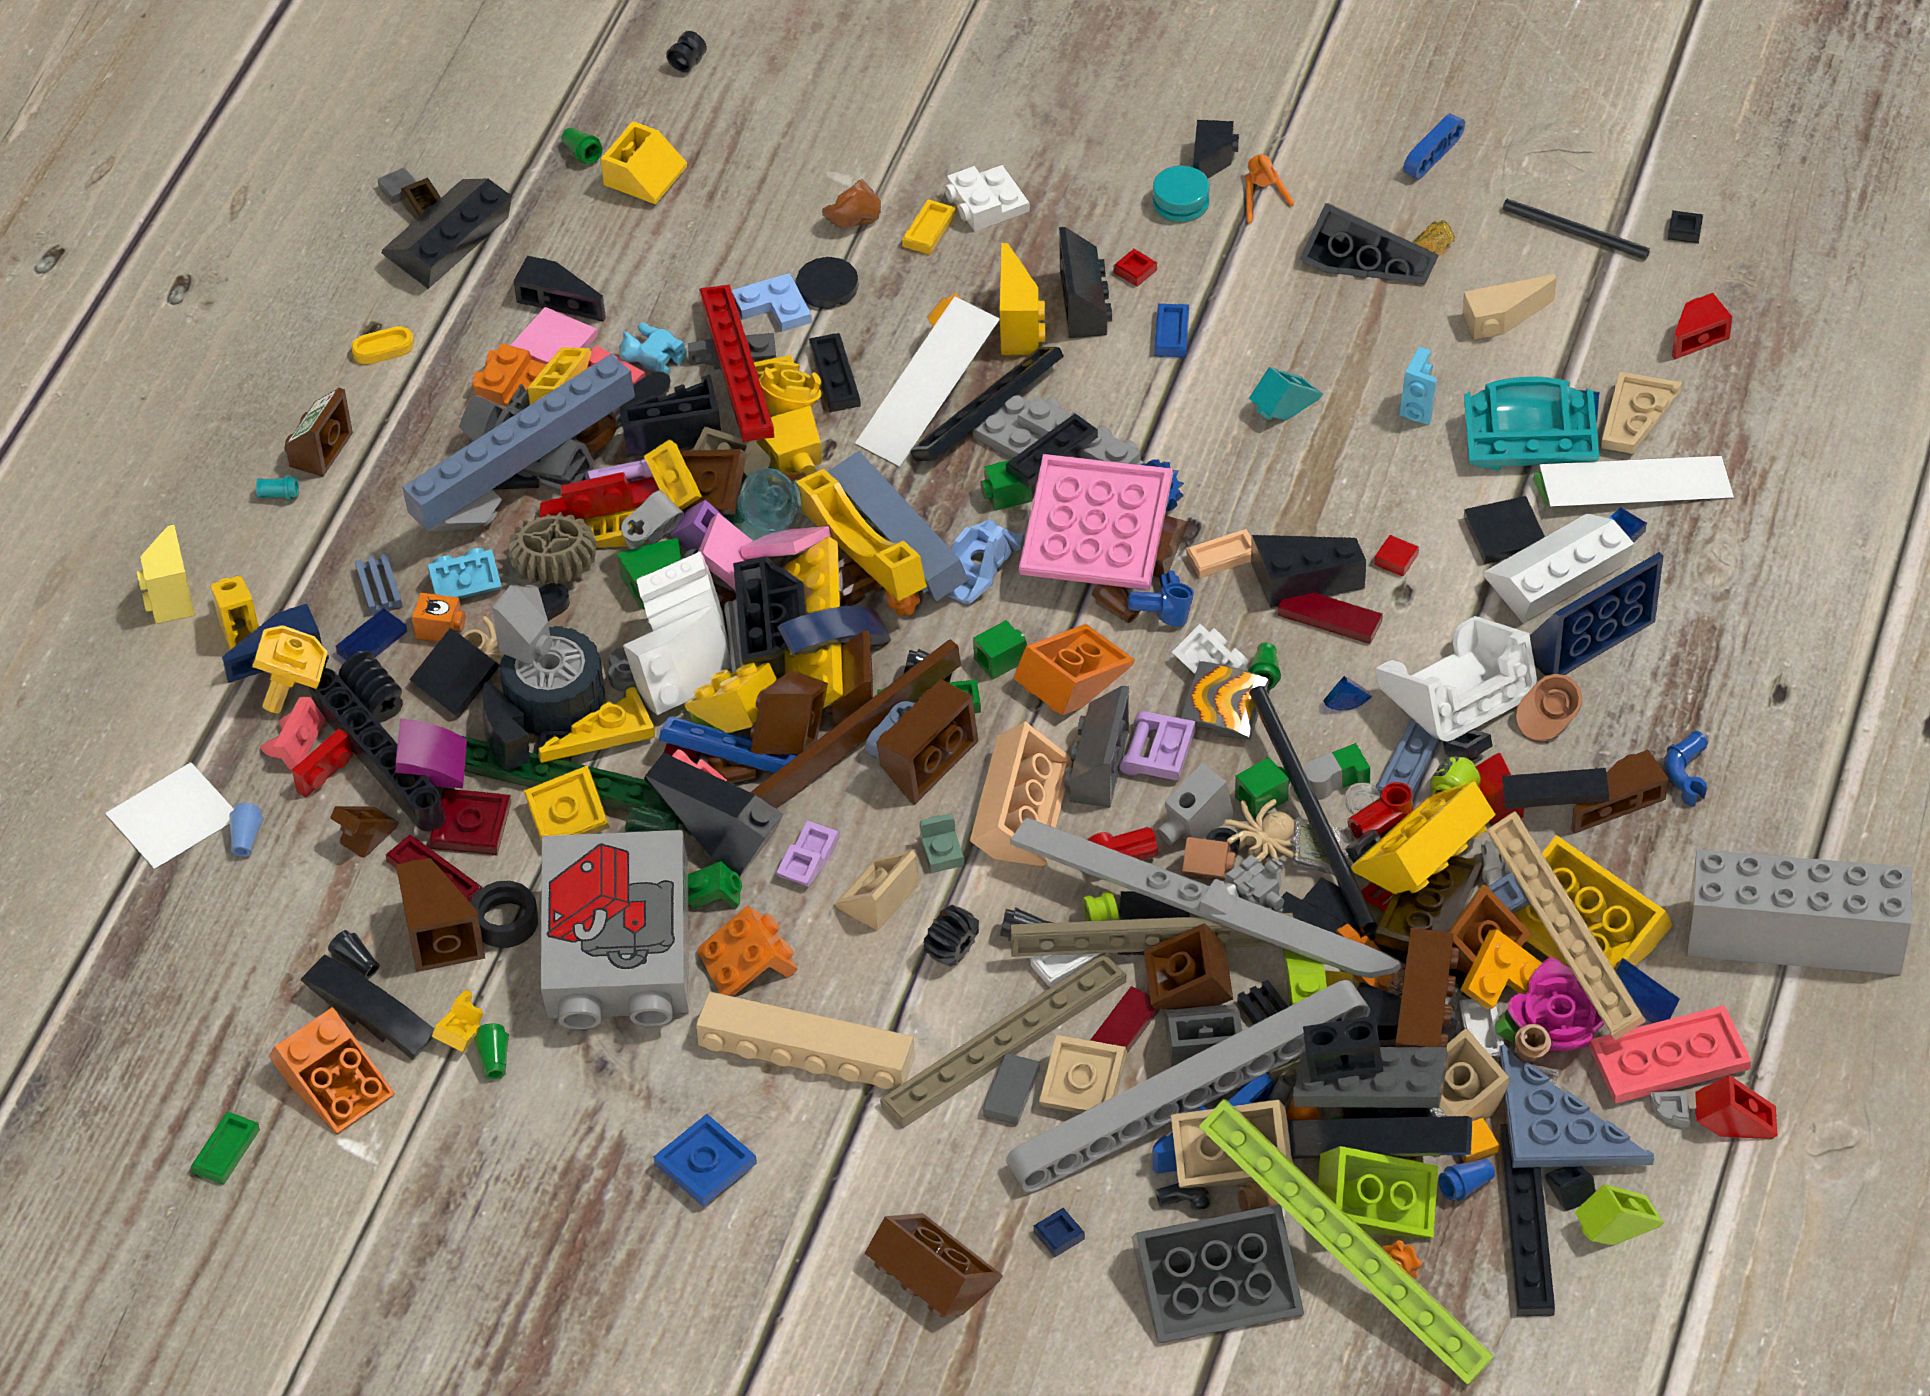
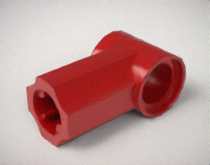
M1401 782L1387 784L1382 789L1380 798L1347 819L1348 827L1352 831L1353 836L1357 839L1369 829H1376L1380 835L1389 828L1395 827L1413 810L1412 790L1408 785Z
M1149 827L1117 836H1112L1109 832H1100L1087 839L1138 860L1158 856L1156 837L1152 828Z

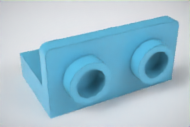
M1419 346L1405 371L1399 415L1412 421L1429 425L1432 420L1437 378L1431 376L1433 371V365L1429 364L1431 350Z
M475 548L465 552V556L453 559L449 555L441 556L434 559L433 563L428 564L429 578L436 595L459 597L460 600L498 591L502 588L492 549L484 551L483 548Z

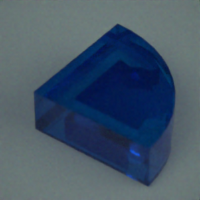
M1343 676L1324 698L1323 702L1328 708L1344 711L1363 705L1372 696L1368 690Z

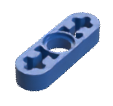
M1451 113L1447 114L1410 151L1404 162V173L1421 179L1461 138L1465 129V120Z

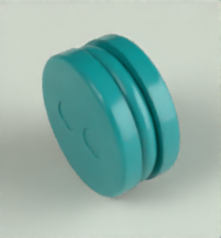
M1172 166L1164 169L1153 181V207L1161 217L1173 222H1189L1201 217L1209 207L1210 184L1208 178L1203 172L1190 166Z

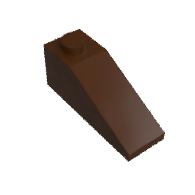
M1649 750L1637 754H1629L1623 759L1618 760L1608 770L1609 801L1579 803L1573 807L1571 830L1574 834L1666 800L1668 777Z

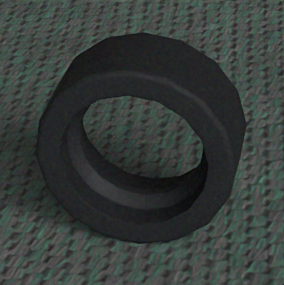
M510 880L493 882L478 891L471 902L478 913L482 941L489 946L510 948L522 944L534 934L538 926L536 899L531 890L522 883ZM511 903L525 909V913L521 918L507 925L492 924L484 919L485 914L492 907L500 904Z

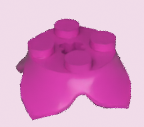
M1549 957L1535 969L1529 981L1528 992L1526 994L1518 993L1511 997L1508 1002L1507 1010L1509 1015L1519 1028L1529 1024H1537L1548 1032L1551 1040L1548 1052H1567L1587 1047L1593 1035L1604 1025L1603 1020L1571 968L1552 957Z

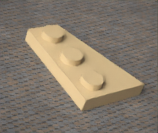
M1619 371L1602 437L1601 449L1633 454L1682 392L1683 382Z

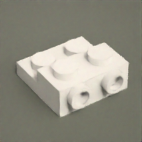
M1003 165L981 173L973 166L947 176V185L944 186L946 197L949 202L955 203L961 219L964 222L967 221L974 232L1030 212L1029 201Z

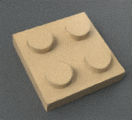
M1056 1035L1039 1100L1041 1106L1083 1113L1116 1096L1127 1056L1126 1048Z

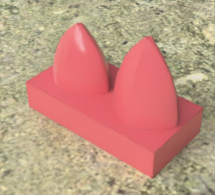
M299 697L292 712L279 720V725L282 728L280 735L261 745L260 749L270 757L282 759L288 769L292 770L307 757L326 718L311 697Z

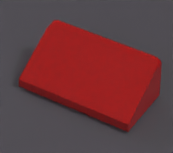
M1497 753L1475 766L1481 778L1479 789L1495 813V816L1489 821L1490 825H1495L1514 811H1516L1520 818H1523L1524 808L1505 809L1502 776L1511 775L1502 754Z

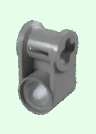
M661 490L654 492L638 509L626 517L622 523V534L625 537L627 547L634 549L657 543L681 523L684 513Z

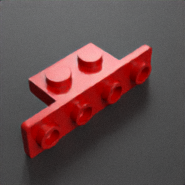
M624 472L561 485L562 497L540 503V518L546 517L547 513L550 516H556L561 512L563 517L574 515L575 520L590 519L638 508L650 495L660 491L654 477L628 482Z

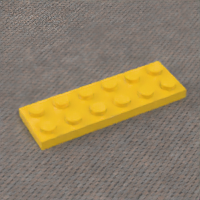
M828 536L783 567V569L804 583L807 614L840 607L838 542ZM841 643L824 645L816 653L792 655L790 650L784 653L785 674L794 670L828 683L823 708L843 696Z

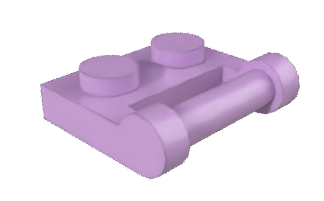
M645 459L602 469L589 470L584 473L586 480L620 472L625 473L628 482L653 477Z
M1145 711L1137 713L1134 721L1136 729L1128 753L1122 757L1119 766L1120 770L1124 774L1131 776L1141 773L1179 781L1195 732V721ZM1157 730L1149 757H1140L1148 732Z

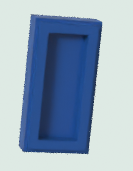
M1158 303L1155 356L1186 357L1189 305Z

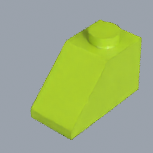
M1603 1184L1574 1212L1582 1224L1580 1229L1586 1238L1592 1242H1600L1612 1246L1659 1228L1664 1223L1647 1195Z

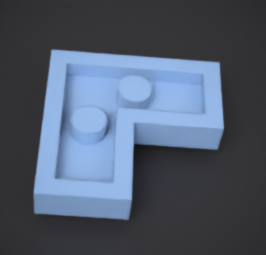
M790 273L732 290L742 319L772 311L782 331L812 323L811 313Z

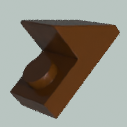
M335 806L330 819L341 825L340 830L343 834L340 838V844L360 857L368 856L397 828L399 823L371 806Z

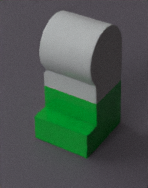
M1357 743L1315 758L1304 766L1305 774L1317 799H1324L1330 796L1334 790L1336 791L1352 784L1356 786L1358 791L1371 786L1370 766Z

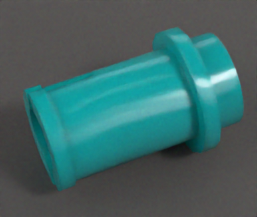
M291 475L275 479L258 478L256 482L258 499L286 497L287 500H292L293 497H298L299 495L298 479L292 478Z

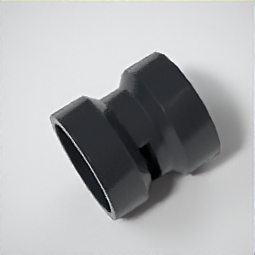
M685 31L678 38L677 43L667 50L666 58L669 64L676 70L688 72L695 65L696 60L706 53L707 45L704 39L696 32Z

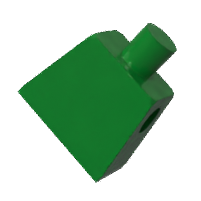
M678 538L617 553L621 579L639 607L643 609L645 607L640 597L637 579L681 560Z

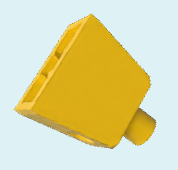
M810 405L771 417L775 438L754 441L772 458L770 463L772 468L776 472H803L806 476L815 473V466L822 462L820 438Z
M242 576L223 578L210 585L217 616L230 650L259 627L253 599ZM243 619L246 624L243 628L236 629L234 620Z

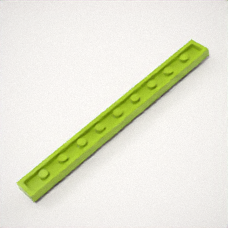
M1223 1099L1200 1124V1129L1467 1385L1471 1384L1495 1358L1479 1340L1227 1100Z

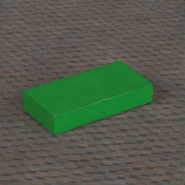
M227 1111L192 1163V1172L224 1185L260 1131L258 1122Z

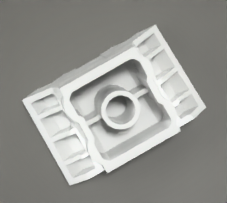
M701 551L637 579L640 597L644 602L646 615L653 631L713 605L728 651H730L724 615L708 565H706Z

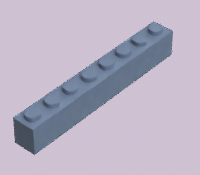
M612 354L584 370L403 486L402 489L408 513L426 531L433 528L633 399L635 394L631 371Z

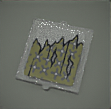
M1296 817L1294 820V836L1290 841L1293 845V865L1334 875L1309 820ZM1331 826L1352 871V861L1345 848L1353 842V832Z

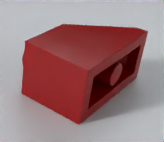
M1714 293L1694 298L1685 303L1674 333L1672 357L1674 359L1730 339L1733 316Z
M1727 1075L1695 1091L1696 1120L1720 1137L1773 1139L1778 1136L1776 1106L1731 1075Z

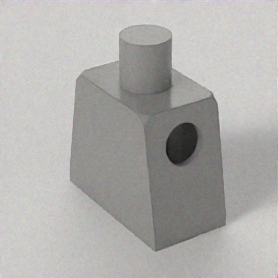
M1202 762L1167 798L1165 807L1168 821L1157 830V833L1168 845H1172L1181 836L1185 840H1187V837L1205 839L1209 832L1221 827L1225 820H1230L1234 816L1227 781Z

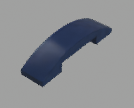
M844 606L820 610L791 619L778 626L792 655L816 653L824 645L848 642L862 631L870 630L871 646L888 644L892 640L878 613L871 608L862 606Z

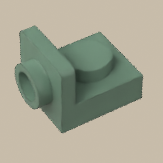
M953 814L937 815L921 820L919 822L920 842L930 872L934 873L964 866V856L955 832Z

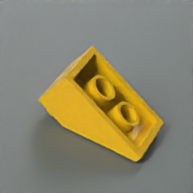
M1002 243L1000 280L1001 355H1030L1039 348V342H1045V323H1039V320H1045V301H1039L1037 285L1008 243Z

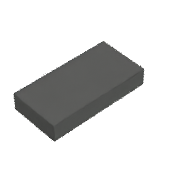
M1005 1053L983 1108L984 1117L1018 1125L1039 1073L1040 1061Z

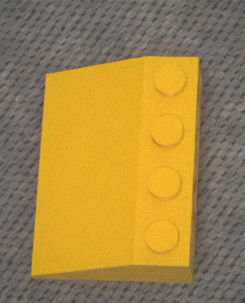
M1556 835L1542 852L1620 979L1649 955L1673 926L1666 910ZM1531 904L1514 914L1531 932L1525 942L1546 957L1555 958L1568 965Z

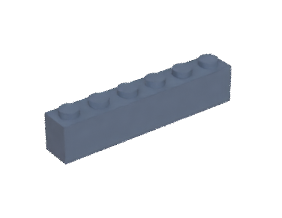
M857 451L827 471L840 483L857 512L877 534L892 543L905 541L920 555L927 585L926 588L920 590L922 594L928 592L937 602L968 581L960 559L860 451Z

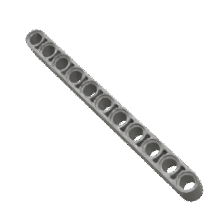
M1339 981L1018 1145L1009 1152L1006 1163L1024 1191L1035 1192L1172 1122L1171 1115L1192 1112L1301 1056L1303 1047H1305L1303 1026L1368 1017L1370 1008L1351 981Z

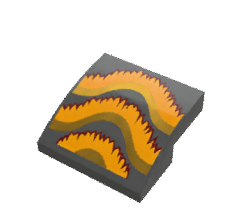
M1199 661L1181 719L1195 721V727L1215 729L1218 735L1222 737L1250 740L1259 714L1249 692L1253 687L1259 685L1264 686L1267 690L1269 681L1265 677L1242 669Z

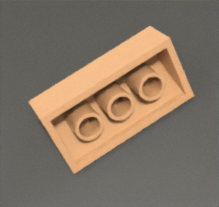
M1026 721L997 735L970 841L995 860L1044 866L1047 864L1048 858L1011 845L1010 839L1026 817L1056 828L1066 789L1064 785L1067 767H1071L1072 761L1071 756Z

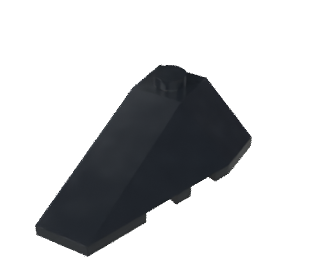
M1325 203L1299 260L1326 273L1426 284L1439 255L1335 205Z
M666 753L660 756L644 777V780L667 809L673 810L683 822V829L689 836L693 835L703 847L702 852L713 864L722 861L729 869L736 872L739 877L742 876L773 836L783 816L781 812L755 794Z

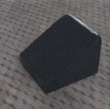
M1582 1166L1563 1167L1545 1175L1548 1185L1560 1205L1566 1211L1581 1206L1596 1192L1593 1176Z

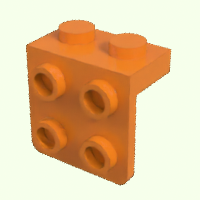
M747 905L698 947V954L720 994L735 996L768 967L787 978L798 970L792 959L794 951L779 936L777 931L780 930V927L770 914L766 913L763 915Z

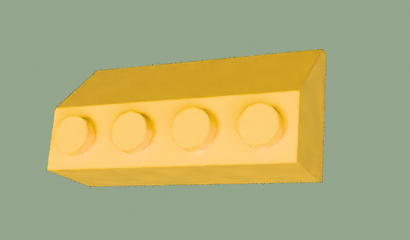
M1475 781L1432 794L1359 858L1351 868L1354 873L1393 894L1407 890L1415 893L1429 883L1427 878L1430 875H1434L1448 866L1446 860L1463 852L1468 847L1466 842L1469 839H1473L1487 830L1485 824L1495 816V813Z

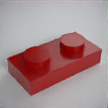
M338 729L292 769L295 788L298 793L307 797L315 789L323 786L333 773L349 762L350 758L353 757L347 733Z

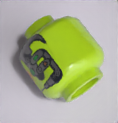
M1452 756L1445 758L1430 779V788L1432 794L1471 781H1475L1479 787L1481 778L1471 760Z

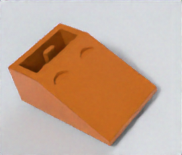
M333 1007L275 1045L269 1054V1058L287 1083L336 1134L395 1094Z

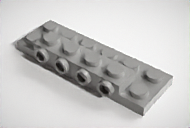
M1016 394L973 429V438L1013 459L1074 413L1085 421L1087 420L1079 412L1070 414L1062 410L1060 404L1053 398L1044 400L1037 396L1033 401H1029ZM1102 425L1096 428L1098 429V438L1072 456L1074 458L1136 465L1145 463L1140 460V451L1133 441L1126 439L1122 442L1116 439L1111 431Z

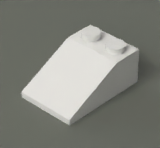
M713 605L707 606L623 645L643 704L657 715L687 702L695 696L693 693L695 689L711 682L710 677L731 667L730 654Z

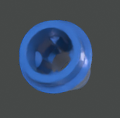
M1487 1159L1447 1166L1444 1172L1439 1174L1438 1183L1443 1195L1448 1200L1456 1199L1462 1201L1488 1181L1494 1179L1495 1171L1493 1165Z

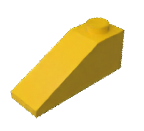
M561 347L528 387L530 405L586 370L591 357V348Z

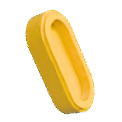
M402 326L365 334L353 341L351 345L353 358L360 364L369 365L408 354L413 349L414 339L412 332Z

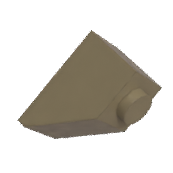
M704 427L693 450L741 449L747 454L741 482L758 487L772 458L755 441L743 442L741 437Z

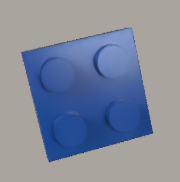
M708 1114L704 1115L653 1156L654 1165L703 1207L757 1164L756 1155Z

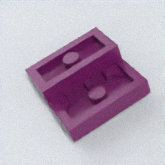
M400 718L395 773L428 775L429 781L436 787L463 789L467 739L437 725Z

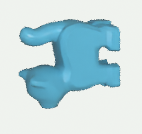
M644 322L638 325L640 333L648 337L642 344L628 332H623V341L619 345V357L627 363L639 362L642 366L654 372L659 371L669 374L670 368L665 364L670 358L679 365L687 357L684 342L676 339L666 329L651 327Z

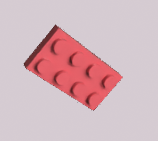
M1725 1005L1636 1027L1618 1040H1615L1611 1034L1593 1038L1589 1044V1049L1614 1104L1648 1096L1650 1092H1664L1750 1070L1752 1062Z

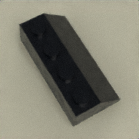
M489 178L462 179L385 246L381 254L429 289L508 219L512 196Z

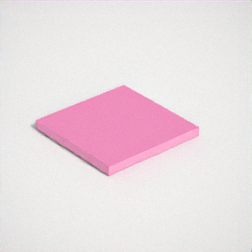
M1043 454L1019 565L1020 575L1150 590L1173 477L1172 468Z

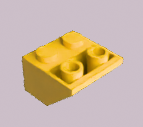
M632 121L601 157L603 183L607 187L656 205L687 168V162L659 130Z
M752 662L739 667L736 672L729 673L727 669L722 670L710 677L711 682L695 689L693 691L695 696L686 702L684 706L690 713L725 733L752 727L757 719L758 709L756 708V700L760 691L766 689L777 679L770 663L756 666Z

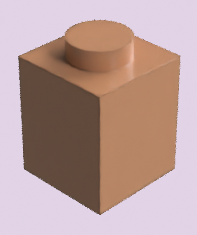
M1187 837L1182 872L1185 877L1206 880L1218 879L1226 882L1227 873L1235 866L1236 853L1230 852L1229 842Z

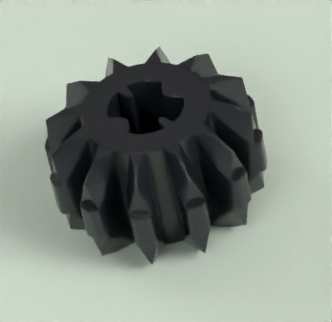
M953 904L940 911L939 916L933 919L931 927L927 929L928 934L923 942L924 951L938 963L940 962L950 967L963 959L964 955L969 952L972 944L975 943V937L979 933V920L966 909L954 906Z

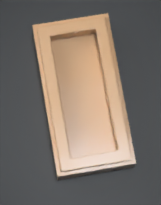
M1247 529L1188 547L1186 548V556L1198 577L1202 578L1251 562V536Z

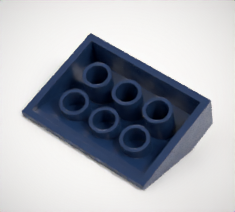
M1660 552L1654 554L1552 614L1530 634L1535 667L1545 676L1552 674L1566 675L1655 623L1664 556Z

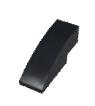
M490 681L484 683L482 694L484 732L491 752L506 771L529 763V734L524 730L523 713Z

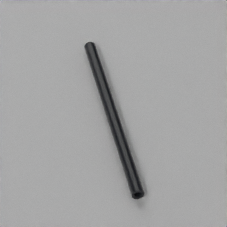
M1255 686L1250 690L1249 695L1362 933L1372 932L1376 929L1377 923L1264 686Z

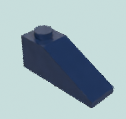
M308 604L275 613L222 656L228 683L265 672L252 667L264 629L283 625L315 636L322 645L319 629Z

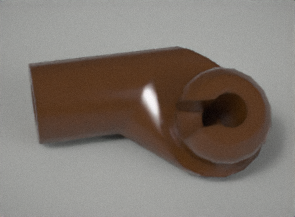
M712 755L708 757V764L731 784L757 778L755 767L744 764L732 766L726 763V759Z

